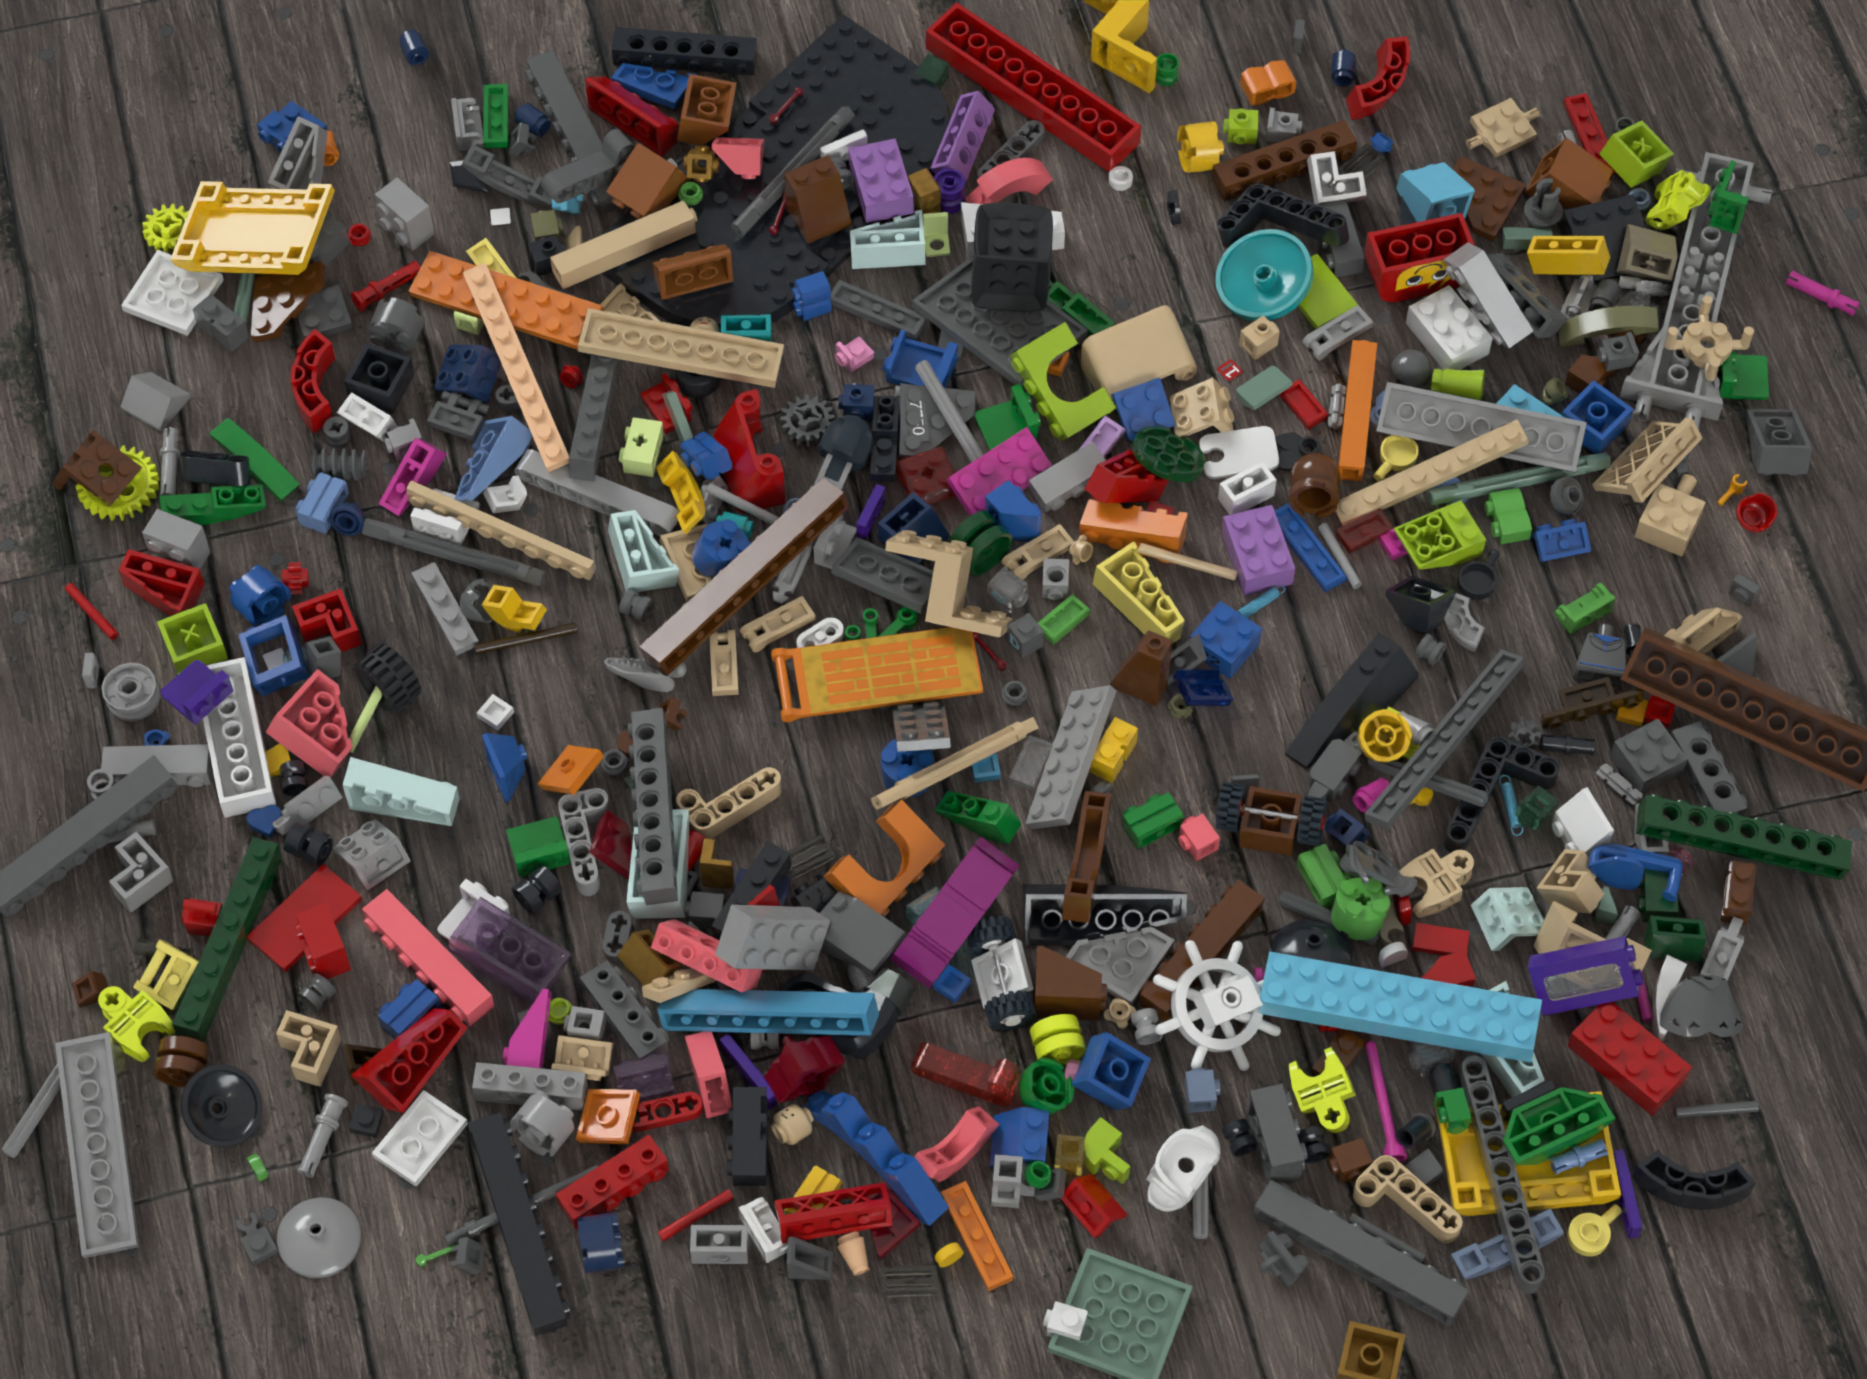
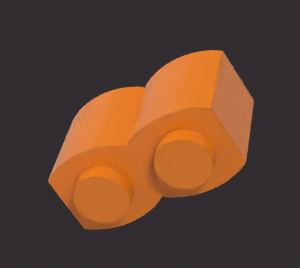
M1285 60L1271 61L1264 67H1250L1241 73L1240 85L1251 105H1261L1272 99L1287 97L1295 93L1297 82Z

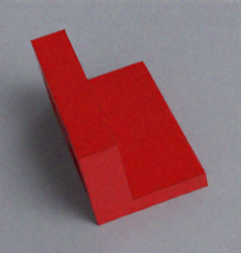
M1093 1173L1075 1178L1065 1189L1064 1196L1060 1198L1094 1238L1100 1237L1113 1221L1123 1219L1128 1215Z

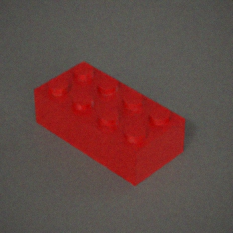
M1613 1002L1599 1004L1572 1032L1567 1046L1651 1116L1684 1084L1692 1069L1691 1065Z

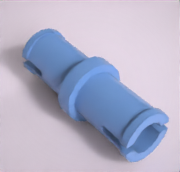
M1601 1138L1581 1147L1576 1145L1571 1147V1151L1550 1157V1166L1555 1175L1576 1166L1581 1168L1586 1165V1162L1607 1156V1148Z

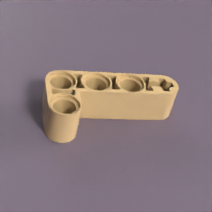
M766 767L707 804L695 790H682L676 797L677 810L689 809V831L698 832L707 839H712L777 799L782 792L781 775L775 768ZM746 795L753 796L751 799H743ZM688 803L694 804V806L689 808L684 807ZM723 809H729V810H731V811L728 812V813H722V812H720V811L723 810ZM700 823H708V824H709L708 826H705V827H700V826H698Z
M1380 1156L1356 1180L1353 1198L1361 1207H1371L1386 1194L1442 1243H1453L1459 1237L1463 1222L1461 1216L1392 1156ZM1383 1168L1388 1169L1392 1174L1383 1175L1379 1170ZM1368 1187L1372 1189L1373 1193L1365 1194L1360 1189ZM1401 1187H1408V1188H1410L1413 1192H1412V1193H1409V1194H1406V1193H1403V1192L1400 1190V1188H1401ZM1429 1205L1434 1211L1426 1212L1421 1206Z

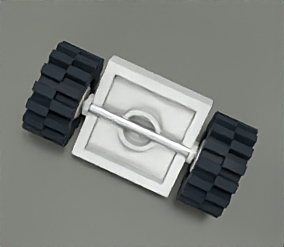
M990 916L987 920L982 918L980 919L981 922H978L968 935L967 941L970 953L973 956H977V958L971 961L989 1028L992 1031L996 1030V1032L1002 1030L1003 1032H1008L1010 1029L1015 1031L1018 1027L1024 1028L1026 1027L1025 1024L1030 1025L1033 1023L1032 1021L1036 1020L1037 1014L1032 995L1028 993L1034 988L1022 942L1017 939L1013 922L1009 917L997 916V918H994V916Z

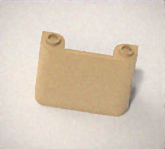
M1168 305L1160 306L1093 334L1082 344V370L1095 391L1104 387L1112 401L1111 394L1157 378L1162 379L1173 374L1176 380L1187 381L1197 374L1195 360L1178 321Z

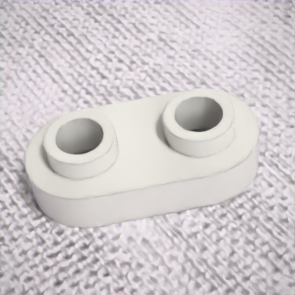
M826 618L799 635L797 638V648L840 642L844 636L843 624L836 618ZM829 632L835 633L833 636L827 635Z

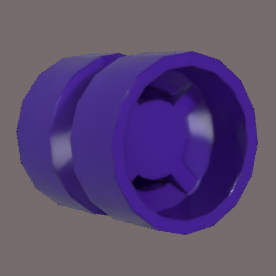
M955 169L941 170L934 177L941 188V213L948 212V214H954L961 210V202L965 203V178L962 173Z

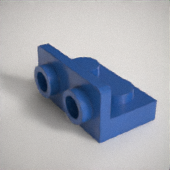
M1576 519L1562 521L1561 527L1553 528L1552 524L1538 526L1537 531L1531 533V539L1535 538L1540 562L1591 552L1586 523H1577Z

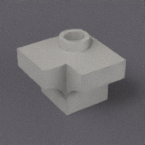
M995 1155L991 1206L1019 1208L1020 1195L1034 1196L1035 1187L1029 1185L1024 1178V1170L1028 1164L1023 1162V1157Z

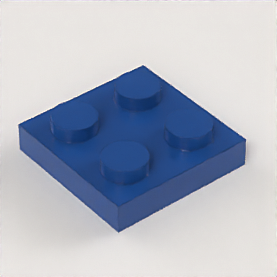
M1160 378L1111 394L1121 425L1125 428L1126 432L1124 434L1127 442L1134 440L1135 436L1143 428L1152 426L1169 428L1175 426Z

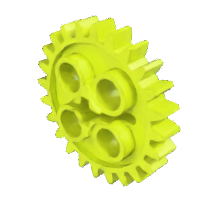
M122 445L120 451L140 465L142 469L111 507H108L78 483L76 490L86 510L90 509L93 516L99 513L102 520L106 515H109L110 520L113 521L115 516L119 515L121 521H123L125 514H129L130 517L134 518L133 511L137 510L143 513L142 505L151 506L149 498L154 499L157 497L155 490H159L158 481H160L156 465L152 463L151 457H145L144 451L137 454L135 447H132L127 452L125 445ZM99 467V473L103 477L108 478L112 476V470L109 467Z

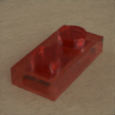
M1378 509L1337 529L1336 536L1350 554L1380 539V536L1388 533L1394 527L1382 510Z

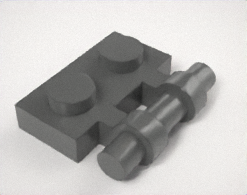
M444 391L441 399L447 401V404L437 401L427 419L428 426L474 441L484 423L483 416L478 414L489 415L491 406L483 404L482 400L476 398L471 400L463 397L462 393L459 392L451 393ZM461 406V407L467 408L468 410L466 411V410L460 409V408H458V407Z

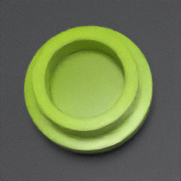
M563 998L553 999L550 1005L549 1021L557 1025L564 1024L566 1015L570 1016L571 1003Z

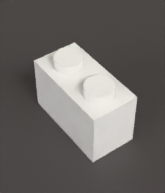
M1262 461L1221 482L1218 500L1229 515L1244 512L1274 496L1276 479Z

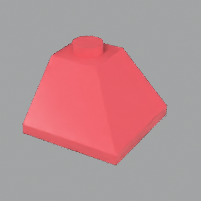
M715 138L712 143V150L735 174H740L741 178L755 179L756 175H760L762 172L765 139Z

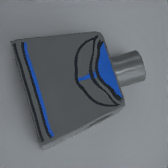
M1603 624L1599 626L1598 634H1587L1576 664L1573 679L1590 682L1609 677L1612 686L1622 687L1624 681L1621 680V676L1626 667L1625 641L1622 638L1613 637V626Z

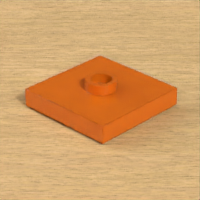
M568 745L538 782V785L542 790L575 795L604 758V754L599 749Z
M588 1089L576 1140L579 1143L628 1144L640 1093L637 1090Z

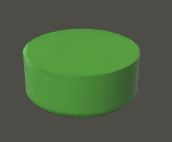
M254 1153L246 1158L259 1182L268 1178L269 1174L258 1154Z

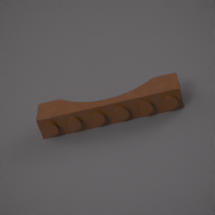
M1085 791L1073 863L1064 893L1063 920L1090 922L1110 818L1111 794Z

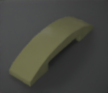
M1618 306L1577 315L1566 320L1559 329L1560 347L1585 344V338L1633 330L1634 335L1659 331L1658 310L1655 307Z

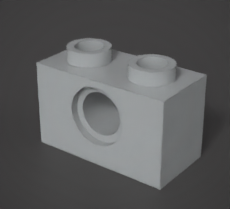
M691 1225L690 1254L692 1264H748L749 1235L747 1225Z

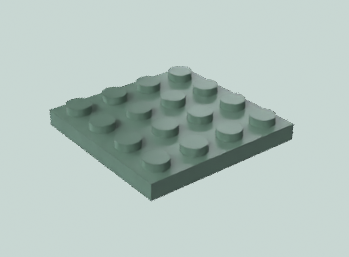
M1087 1248L1065 1302L1066 1305L1088 1311L1080 1341L1053 1333L1047 1352L1120 1379H1159L1193 1286Z

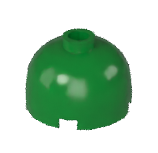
M1041 1058L1031 1063L1020 1075L1018 1083L1019 1097L1026 1107L1049 1111V1115L1061 1111L1072 1101L1074 1086L1071 1085V1077L1065 1078V1073L1062 1071L1064 1067L1060 1063L1052 1059Z

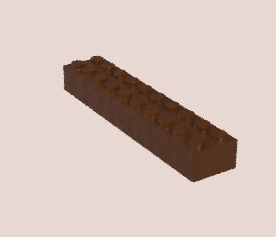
M1644 628L1624 669L1621 680L1864 792L1867 786L1866 728L1653 630Z

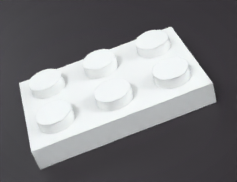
M423 1090L375 1148L372 1156L417 1187L467 1126V1119Z

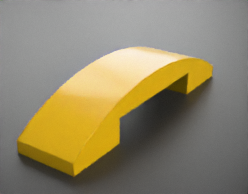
M672 451L656 469L662 483L670 487L680 511L676 517L682 531L687 534L704 517L705 503L691 472L678 454Z

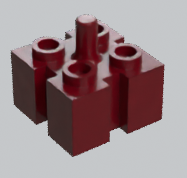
M788 1035L782 1039L784 1044L782 1053L770 1064L771 1067L764 1078L778 1102L783 1103L795 1100L802 1094L807 1097L820 1090H824L831 1081L829 1077L836 1074L846 1061L830 1035L823 1037L813 1036L801 1042L794 1041L792 1036Z

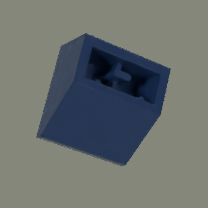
M914 492L878 523V540L886 545L888 539L899 532L901 533L902 530L914 531L917 533V536L924 538L927 535L938 536L942 538L941 541L943 542L950 538V534L933 508ZM895 553L919 565L926 560Z

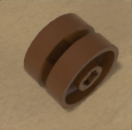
M184 1036L162 1038L159 1042L158 1058L155 1062L153 1076L164 1084L185 1088L191 1077L205 1068L209 1047L199 1040Z

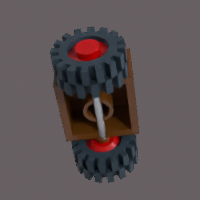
M1223 782L1218 801L1215 827L1220 830L1238 832L1243 815L1240 828V847L1292 856L1296 836H1298L1297 843L1319 846L1325 823L1327 799L1305 795L1302 807V795L1250 786L1247 801L1244 804L1245 785Z

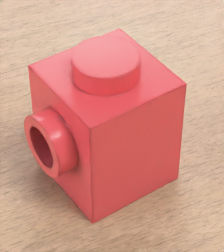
M1202 813L1197 817L1191 816L1182 822L1178 841L1183 850H1188L1197 862L1219 849L1220 837Z

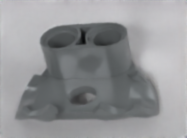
M1355 841L1352 845L1348 844L1346 846V853L1339 861L1340 867L1346 873L1355 878H1361L1363 884L1369 883V878H1375L1382 884L1388 885L1384 888L1385 896L1398 894L1400 897H1404L1415 889L1418 882L1414 877L1401 875L1394 862L1388 856L1359 841Z

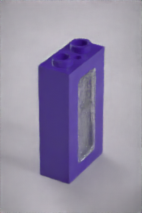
M1626 936L1530 956L1528 970L1537 998L1542 1000L1541 1011L1543 1016L1639 996L1640 985L1644 984L1641 970L1635 968L1636 953L1634 946L1628 945Z

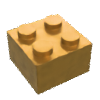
M1350 1321L1336 1379H1396L1406 1335Z

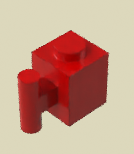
M194 898L184 899L181 922L184 923L187 933L210 937L222 910V903Z

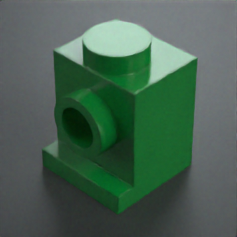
M1458 1088L1436 1092L1433 1105L1434 1108H1437L1440 1124L1444 1123L1446 1132L1459 1134L1468 1129L1471 1115L1464 1089Z

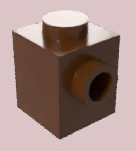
M1363 1138L1331 1148L1327 1163L1331 1174L1336 1175L1341 1183L1347 1180L1348 1182H1355L1373 1161Z

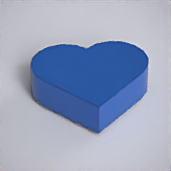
M268 805L263 810L254 809L250 811L247 816V822L252 830L271 838L276 831L271 823L280 818L282 813L278 806Z

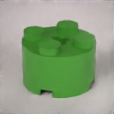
M1361 878L1343 880L1337 890L1331 912V920L1334 927L1339 932L1342 930L1349 934L1348 937L1354 940L1374 938L1384 926L1390 906L1389 895L1385 896L1382 883L1375 878H1369V883L1366 884L1362 883Z

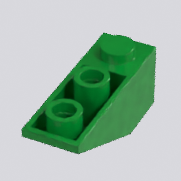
M952 791L946 792L935 809L937 814L988 840L1005 844L1011 842L1022 824L1009 804Z

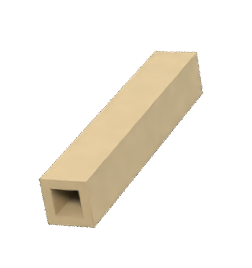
M684 200L550 257L552 272L562 289L568 288L696 233V213L693 208H688Z

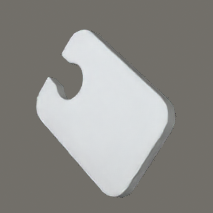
M1267 426L1208 434L1200 439V449L1203 454L1213 450H1219L1224 454V458L1220 462H1205L1204 473L1210 479L1233 477L1262 461L1270 471L1275 470L1279 465L1274 431Z

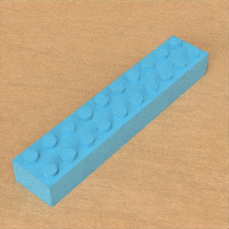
M1269 951L1260 995L1263 1005L1259 1007V1014L1532 1063L1542 1000Z

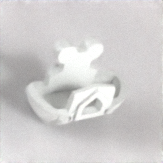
M1205 1126L1192 1129L1182 1128L1166 1140L1158 1152L1150 1174L1146 1178L1150 1182L1147 1195L1148 1202L1161 1211L1170 1212L1182 1208L1191 1200L1210 1173L1212 1166H1215L1220 1158V1144L1217 1136ZM1182 1158L1191 1159L1194 1163L1193 1171L1189 1173L1182 1172L1178 1167L1179 1160Z

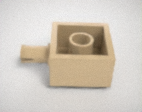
M1684 474L1676 490L1660 483L1655 488L1639 520L1635 538L1682 557L1699 523L1706 503L1690 496L1697 480L1691 475Z

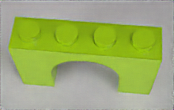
M1066 322L1009 355L1012 359L1011 365L1013 369L1020 373L1024 379L1026 391L1034 396L1037 401L1038 411L1047 418L1050 423L1051 433L1054 437L1059 438L1060 442L1116 409L1104 387L1077 402L1063 401L1050 390L1047 383L1049 364L1056 356L1078 344Z

